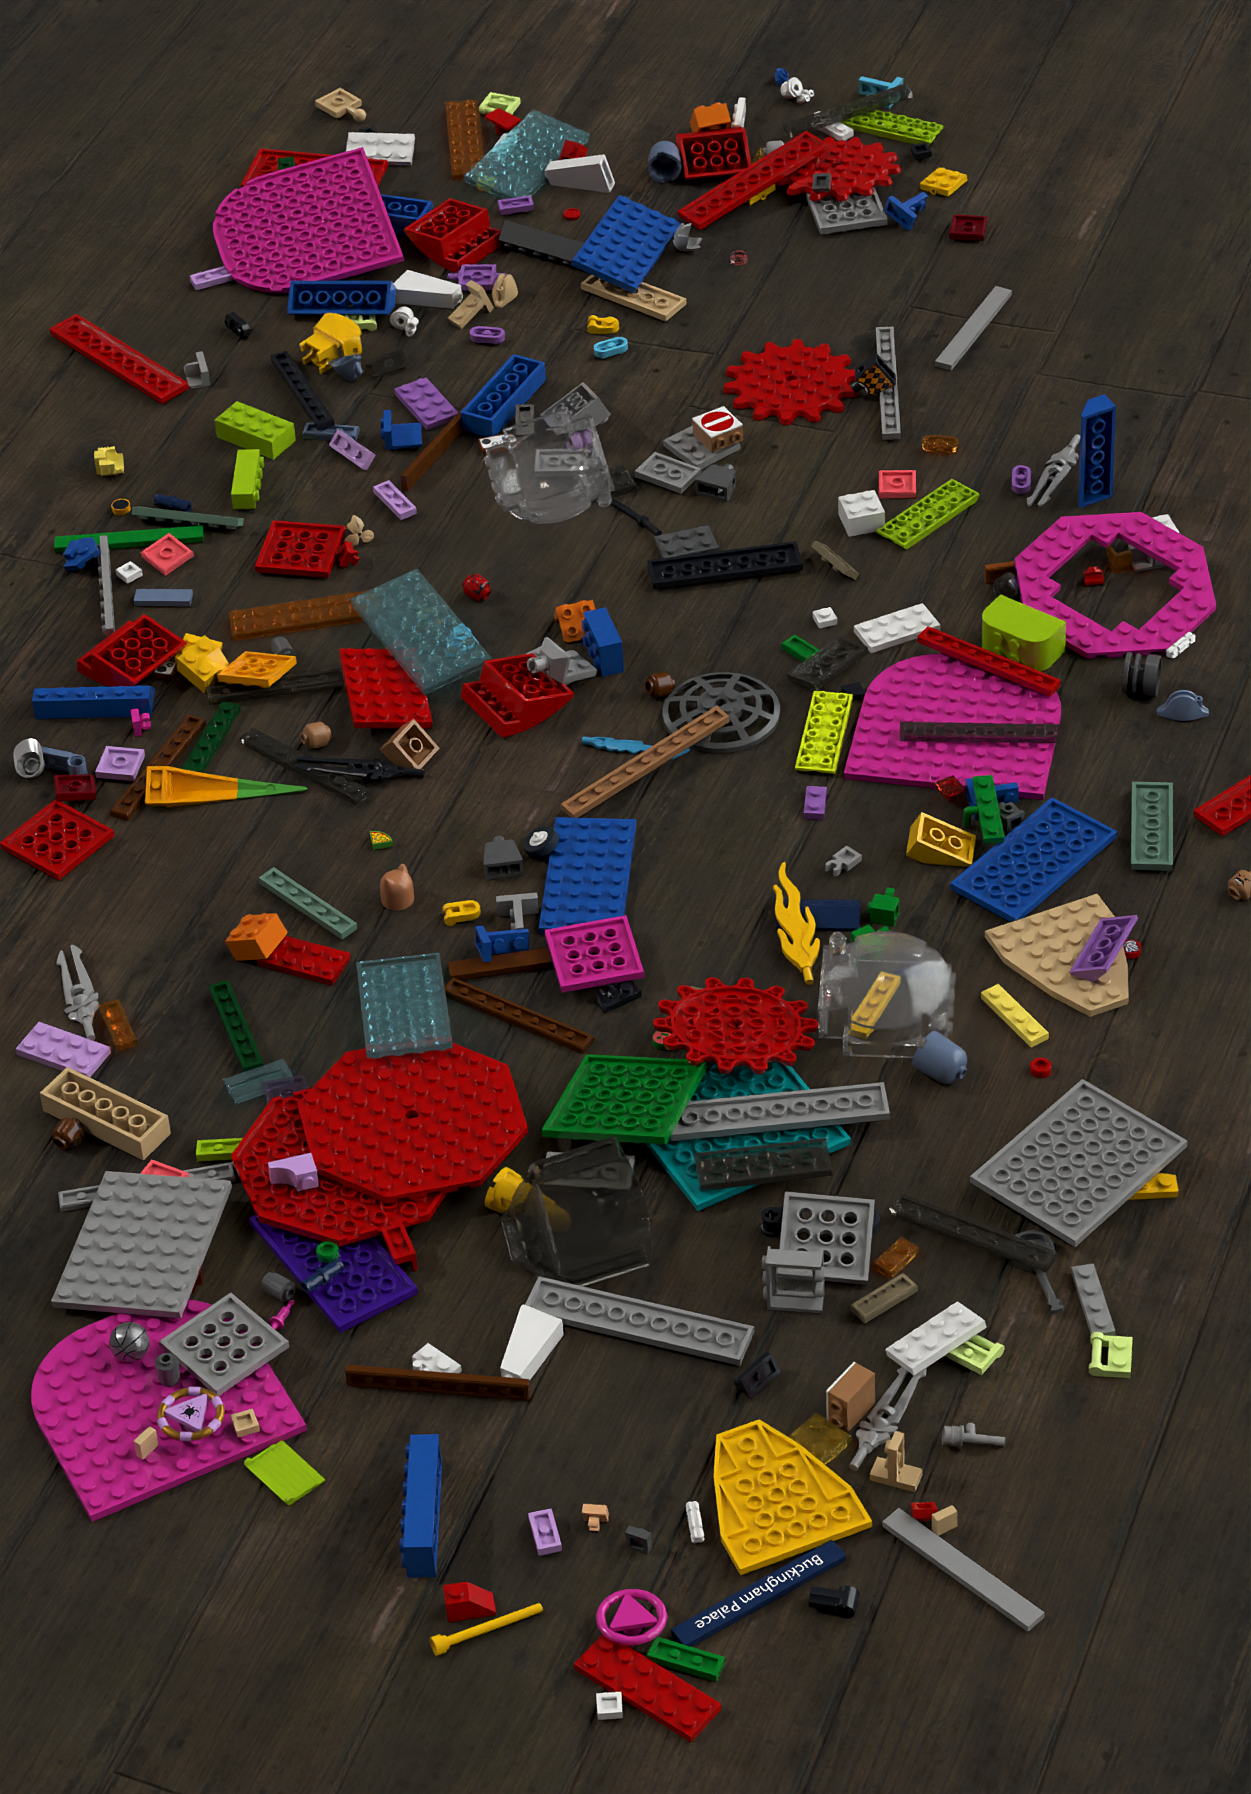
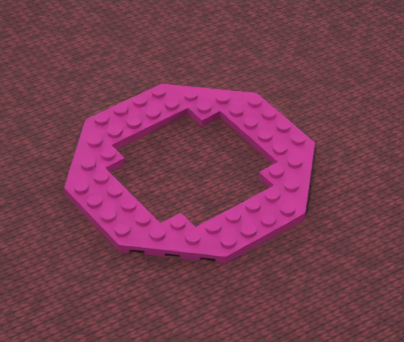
M1142 512L1060 517L1015 558L1014 562L1022 604L1066 621L1065 646L1087 659L1095 658L1096 655L1123 657V654H1127V652L1134 653V656L1137 653L1148 655L1150 652L1160 651L1162 654H1166V650L1170 646H1173L1186 633H1192L1216 610L1215 597L1203 546ZM1119 538L1174 569L1176 572L1169 578L1168 584L1181 591L1139 630L1122 621L1111 632L1054 599L1053 597L1060 591L1061 585L1049 577L1090 540L1107 548Z

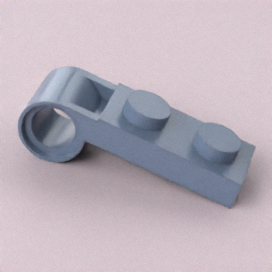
M41 746L45 762L44 767L66 771L70 775L88 774L86 761L82 755Z

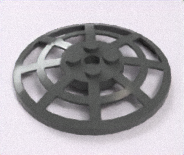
M730 672L703 674L684 681L667 696L662 708L664 727L670 735L676 732L677 728L682 724L690 723L694 720L692 718L703 715L715 706H718L729 715L732 726L720 727L713 733L722 734L737 731L741 740L727 743L709 742L711 733L689 747L709 753H730L755 746L773 733L780 719L779 700L770 687L753 677ZM741 681H745V682H749V683H751V684H754V685L760 687L761 690H755V689H754L753 687H751L750 685H748V684H746V683H744V682H741ZM697 683L695 686L691 687L683 696H675L686 687ZM714 683H727L725 687L713 688L710 685ZM736 684L748 691L739 693L733 687ZM701 687L705 690L700 696H690ZM770 695L774 702L773 715L762 710L761 696ZM754 697L756 708L745 705L744 699ZM680 702L682 717L672 723L668 714L669 703ZM686 702H697V709L687 713ZM744 711L752 714L741 723L738 720ZM759 716L769 720V723L762 730L750 737L744 729L754 723Z

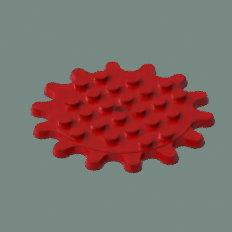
M827 137L824 139V142L828 143L829 149L774 184L777 186L790 185L787 190L788 195L794 196L800 193H809L811 201H819L825 196H834L837 201H846L852 193L871 196L874 194L873 186L892 185V179L887 175L899 174L901 168L898 164H890L898 160L896 153H881L884 151L881 143L862 145L858 137H853L847 142L844 140L836 142L834 138ZM830 173L832 176L831 191L813 192V174Z
M800 339L793 340L789 347L783 348L778 347L773 342H767L764 346V352L760 354L749 351L743 352L740 360L744 365L729 366L726 370V376L736 380L725 383L723 387L724 393L739 395L732 403L734 409L753 408L755 409L753 413L754 420L762 421L768 416L779 417L780 424L785 426L791 425L794 418L799 416L807 418L812 423L819 422L821 420L820 412L824 410L841 413L845 407L840 399L856 398L859 395V392L855 393L851 385H848L850 382L856 381L855 370L845 369L846 366L851 364V359L848 355L831 356L829 355L831 349L828 344H820L816 348L804 347V343Z
M710 977L705 980L706 987L700 990L693 989L687 985H681L677 987V994L681 1000H661L658 1002L660 1012L669 1016L653 1020L656 1031L672 1034L663 1039L665 1049L687 1050L686 1059L688 1064L692 1066L699 1065L705 1061L717 1063L718 1069L722 1074H730L733 1068L737 1066H747L756 1074H764L769 1062H779L785 1066H792L797 1059L796 1054L792 1050H812L815 1044L814 1039L803 1034L815 1032L819 1025V1022L815 1019L800 1016L808 1008V1004L805 1001L789 1002L783 1000L782 997L785 989L781 986H772L766 990L756 989L754 981L750 978H741L736 985L728 986L724 985L718 978Z

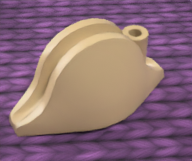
M501 273L494 283L492 298L496 308H503L518 295L517 285L510 274L505 275Z

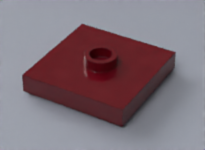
M954 214L949 239L984 241L988 216Z
M94 774L54 776L56 801L96 800Z

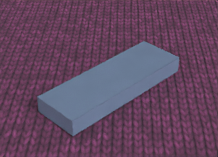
M306 423L302 435L303 439L331 441L337 430H340L356 441L360 429L359 426L335 425L325 430H317L313 423Z
M136 589L134 606L190 607L193 590Z

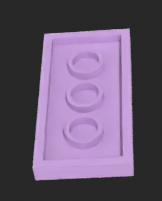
M41 1022L36 1024L16 1048V1054L61 1071L69 1067L88 1077L93 1075L111 1053L109 1046Z

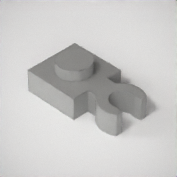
M845 846L833 855V860L825 864V871L828 872L830 869H833V876L836 877L840 875L842 869L849 871L860 863L862 855Z

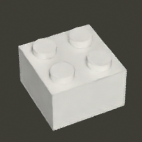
M875 490L838 497L839 517L849 537L876 532L878 528L885 524V511Z

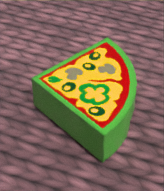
M369 831L373 850L393 846V841L388 834L380 831Z

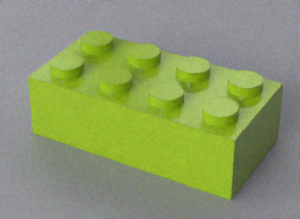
M238 401L215 419L216 435L218 438L248 450L260 449L261 455L273 460L296 441L294 423Z

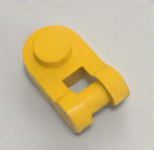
M595 315L588 317L587 331L590 334H611L619 330V321L614 317L598 318Z
M473 900L447 903L442 908L445 915L444 921L447 926H454L457 922L477 919L481 913L479 903Z

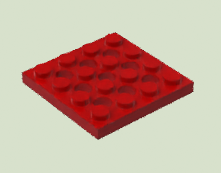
M273 520L255 564V572L329 578L346 533L345 526Z
M55 799L1 841L0 847L9 854L60 880L115 835L113 829Z

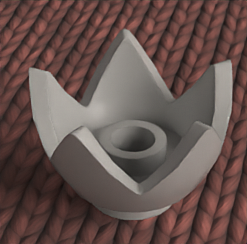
M681 223L674 234L673 243L679 251L690 252L701 248L699 243L702 238L689 237L691 223L686 225Z

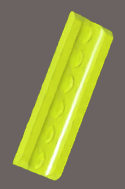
M825 691L813 692L795 771H817L836 774L852 706L853 694Z

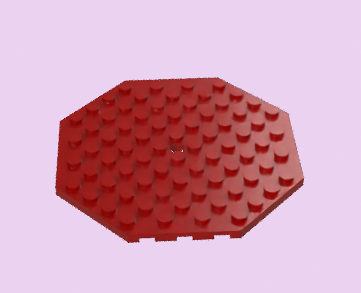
M438 1036L348 1051L297 1103L309 1153L312 1154L317 1174L387 1204L394 1203L396 1199L409 1197V1199L426 1197L427 1193L440 1191V1194L458 1191V1187L462 1186L480 1187L528 1133V1126L509 1066Z
M310 1088L293 1092V1096L281 1099V1096L272 1098L231 1154L234 1167L260 1223L322 1242L330 1241L339 1247L381 1235V1228L402 1222L404 1227H409L429 1221L447 1195V1193L440 1194V1191L427 1193L426 1197L415 1199L403 1197L396 1199L394 1203L387 1204L319 1174V1187L297 1191L295 1187L288 1184H271L268 1162L309 1153L297 1103L307 1094Z

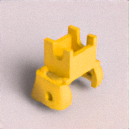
M336 313L324 314L313 327L314 334L299 344L302 352L311 348L309 354L302 358L303 364L306 365L311 362L317 365L320 374L332 368L328 362L339 358V347L342 348L343 357L353 354L361 355L362 353L360 327L349 318Z

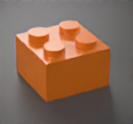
M720 102L707 107H696L690 119L692 132L728 129L731 123L727 104H721Z
M277 913L249 914L244 916L240 924L230 932V936L225 940V943L236 961L267 959L288 932Z

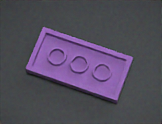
M426 377L394 389L397 398L427 431L449 423L458 413Z

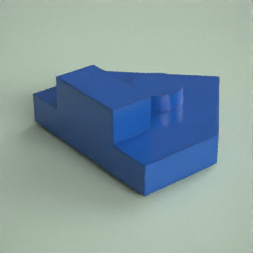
M92 537L70 541L63 553V556L67 559L63 566L66 571L81 570L86 566L85 562L89 561L92 557L97 558L101 555L96 541Z

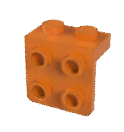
M583 600L570 605H560L555 608V622L560 624L565 643L582 641V636L585 635L581 626V621L584 620L583 612L595 610L593 600Z

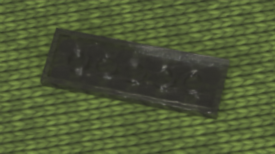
M826 1138L694 1153L700 1191L832 1176V1166Z

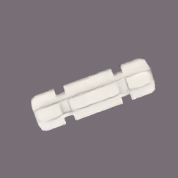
M1191 632L1186 633L1184 637H1181L1173 646L1166 650V656L1171 659L1178 656V654L1195 642V634Z
M697 1501L687 1502L686 1512L691 1540L695 1544L698 1542L702 1543L704 1541V1532L699 1504Z

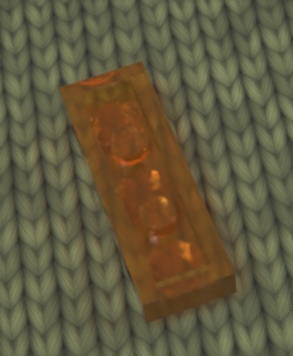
M116 999L99 1004L100 1013L116 1050L121 1051L137 1046V1039L120 1000Z

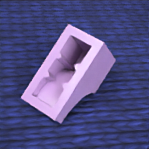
M311 1153L268 1162L271 1184H288L295 1187L297 1191L319 1187L317 1169Z

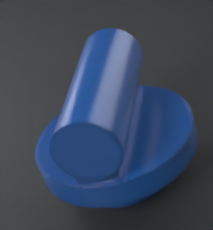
M777 68L774 76L776 84L781 86L783 81H789V74L785 69Z

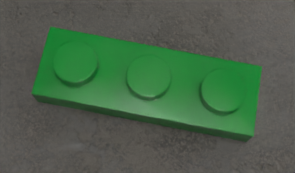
M660 1637L655 1638L647 1654V1658L656 1664L717 1682L725 1665L724 1656Z

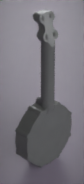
M1034 1229L1016 1234L1008 1245V1254L1013 1266L1028 1272L1035 1271L1048 1300L1047 1306L1051 1308V1314L1063 1312L1064 1306L1061 1305L1060 1299H1056L1044 1271V1268L1048 1267L1055 1256V1247L1050 1235L1035 1231Z

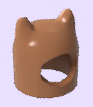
M401 864L398 869L385 873L380 881L381 902L384 907L393 911L406 909L414 902L413 881L404 864Z

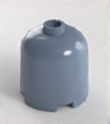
M660 141L650 150L648 171L650 177L655 181L661 183L670 180L674 181L681 172V154L678 147L672 142Z
M937 1031L928 1034L924 1039L927 1043L922 1049L918 1047L913 1057L912 1064L915 1065V1068L942 1084H951L958 1078L962 1079L967 1072L966 1052Z

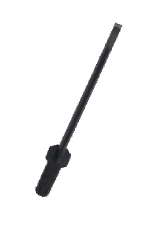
M592 491L593 495L634 519L640 527H645L655 536L662 535V531L649 522L648 517L640 516L632 509L603 492Z

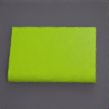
M282 1440L277 1444L271 1445L254 1458H247L244 1461V1465L288 1506L325 1482V1479Z

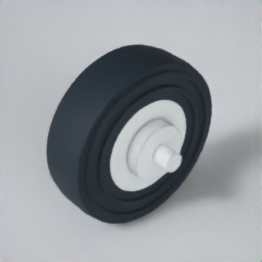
M542 826L527 835L523 842V848L529 857L541 858L555 849L559 842V836L551 826Z

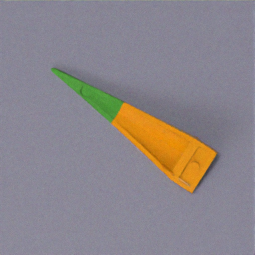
M147 766L146 806L176 807L305 792L308 789L303 786L231 778L169 766Z

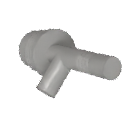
M974 1423L966 1424V1433H964L963 1425L959 1427L953 1425L944 1426L942 1445L958 1447V1449L962 1448L963 1442L1004 1446L1005 1437L976 1434Z

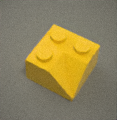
M205 635L177 658V671L204 694L218 683L217 674L229 665L220 648Z

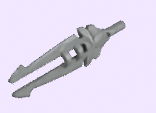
M1076 434L1068 446L1059 453L1053 454L1051 459L1045 463L1048 466L1043 471L1033 495L1027 497L1028 507L1032 506L1047 481L1052 483L1039 501L1038 506L1040 507L1051 499L1049 495L1065 478L1071 466L1076 465V460H1078L1079 456L1075 453V448L1080 441V435Z
M71 945L70 948L80 984L73 986L65 955L61 950L56 965L61 966L66 1005L70 1006L64 1011L72 1022L82 1024L87 1039L94 1041L95 1034L92 1023L94 1013L99 1008L97 1001L98 993H94L91 980L80 959L82 950L75 945Z
M903 1367L897 1370L899 1376L868 1415L867 1419L870 1422H860L859 1427L861 1429H858L856 1432V1437L859 1439V1450L849 1465L851 1470L857 1471L866 1455L878 1445L886 1443L890 1439V1435L898 1429L897 1426L893 1425L899 1423L919 1379L926 1376V1368L912 1377L897 1404L892 1408L889 1406V1403L908 1374V1371ZM884 1412L889 1415L887 1419L882 1418Z

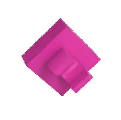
M132 709L131 716L135 737L143 736L142 729L148 730L151 728L149 713H143L139 716V710Z

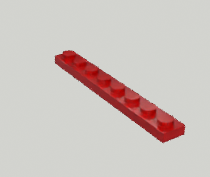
M927 626L917 636V643L1051 697L1061 686L1060 679Z

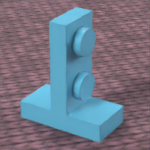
M862 76L859 79V94L883 99L884 108L890 109L903 93V78L896 77L892 83Z

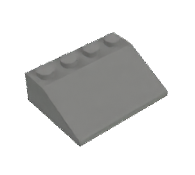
M583 382L540 415L556 433H563L597 426L598 424L601 425L608 420L611 414L599 397Z

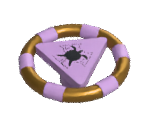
M201 1387L183 1388L171 1393L161 1402L157 1411V1423L164 1434L175 1440H200L211 1435L220 1427L225 1415L224 1404L217 1394ZM186 1396H198L170 1407L176 1400ZM209 1399L216 1409V1416L206 1428L202 1429ZM165 1415L183 1424L184 1429L189 1432H178L172 1429Z

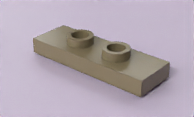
M814 541L812 547L822 555L821 559L824 562L833 564L832 569L836 572L843 573L856 580L859 574L854 568L827 545Z
M902 1273L851 1304L850 1311L865 1324L918 1292V1285Z

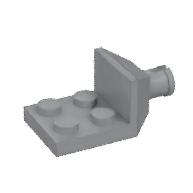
M548 637L544 638L539 657L529 658L527 661V667L529 671H532L531 673L543 671L561 684L594 677L597 669L576 651L569 650L565 652Z

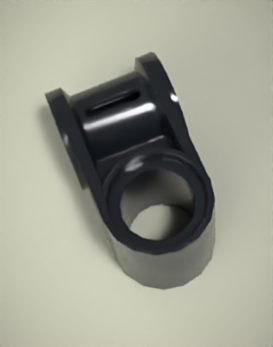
M768 1207L762 1211L761 1219L763 1222L761 1224V1232L765 1236L781 1235L783 1207Z

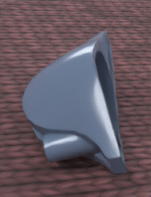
M359 354L336 358L328 362L338 375L349 382L358 378L363 372L360 363L361 356Z
M1179 690L1172 693L1168 700L1157 708L1156 715L1177 721H1190L1209 716V709L1202 705L1203 698L1201 696H1196L1188 690Z

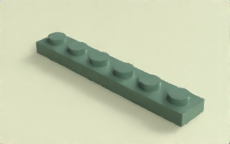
M139 506L132 507V515H138V519H149L150 516L155 517L156 521H166V518L173 519V523H184L185 520L191 521V525H201L203 522L208 523L209 527H219V524L226 525V529H237V526H243L244 518Z
M273 867L259 877V884L343 940L357 930L356 922Z

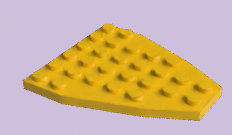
M760 1419L716 1435L714 1487L720 1537L740 1576L817 1548L830 1540L836 1541L872 1527L871 1518L848 1483L799 1443Z

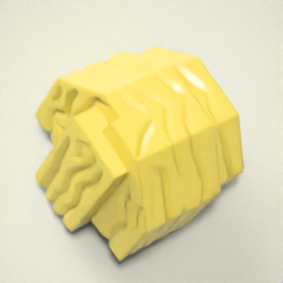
M115 446L98 448V451H94L97 475L101 474L102 477L124 474L123 454H117Z

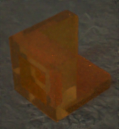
M1111 545L1107 546V565L1114 574L1132 570L1133 553L1131 550L1116 553Z

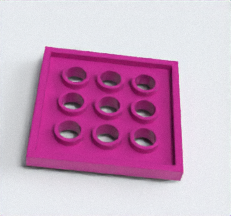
M626 915L545 930V938L562 993L644 978V970ZM596 952V953H598V954H597V955H591L590 953ZM576 956L577 958L571 959L569 957ZM576 970H581L580 973H574Z

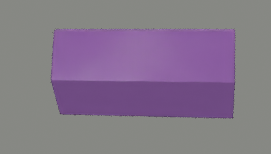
M1137 915L1101 918L1071 968L1070 974L1092 982L1104 975L1109 970L1138 920Z

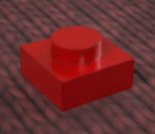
M935 1502L911 1503V1514L918 1521H931L932 1514L938 1512Z

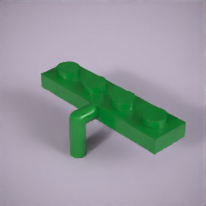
M993 775L972 776L976 806L964 808L963 826L969 827L971 825V816L978 814L983 844L1003 843L1004 832Z

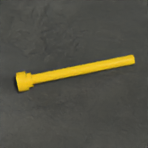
M540 1603L447 1637L440 1634L430 1637L432 1650L436 1656L444 1654L447 1649H450L451 1645L539 1614L543 1611Z

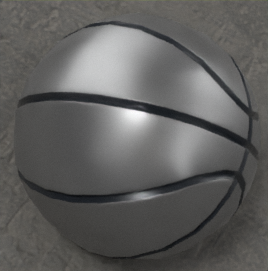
M124 1322L112 1331L109 1345L117 1359L123 1362H135L145 1356L149 1349L150 1340L146 1329L140 1324Z

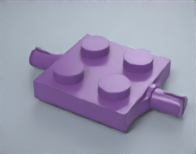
M496 264L461 265V270L458 273H448V280H458L461 290L469 291L466 284L472 280L482 286L485 291L493 289L494 283L501 273L496 272Z

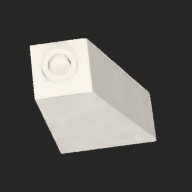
M605 154L550 161L545 170L546 178L549 180L550 185L609 193L615 185Z
M407 270L394 283L397 288L395 302L397 304L454 309L463 298L461 285Z
M523 1304L520 1307L500 1367L501 1377L529 1379L530 1381L563 1337L562 1320Z

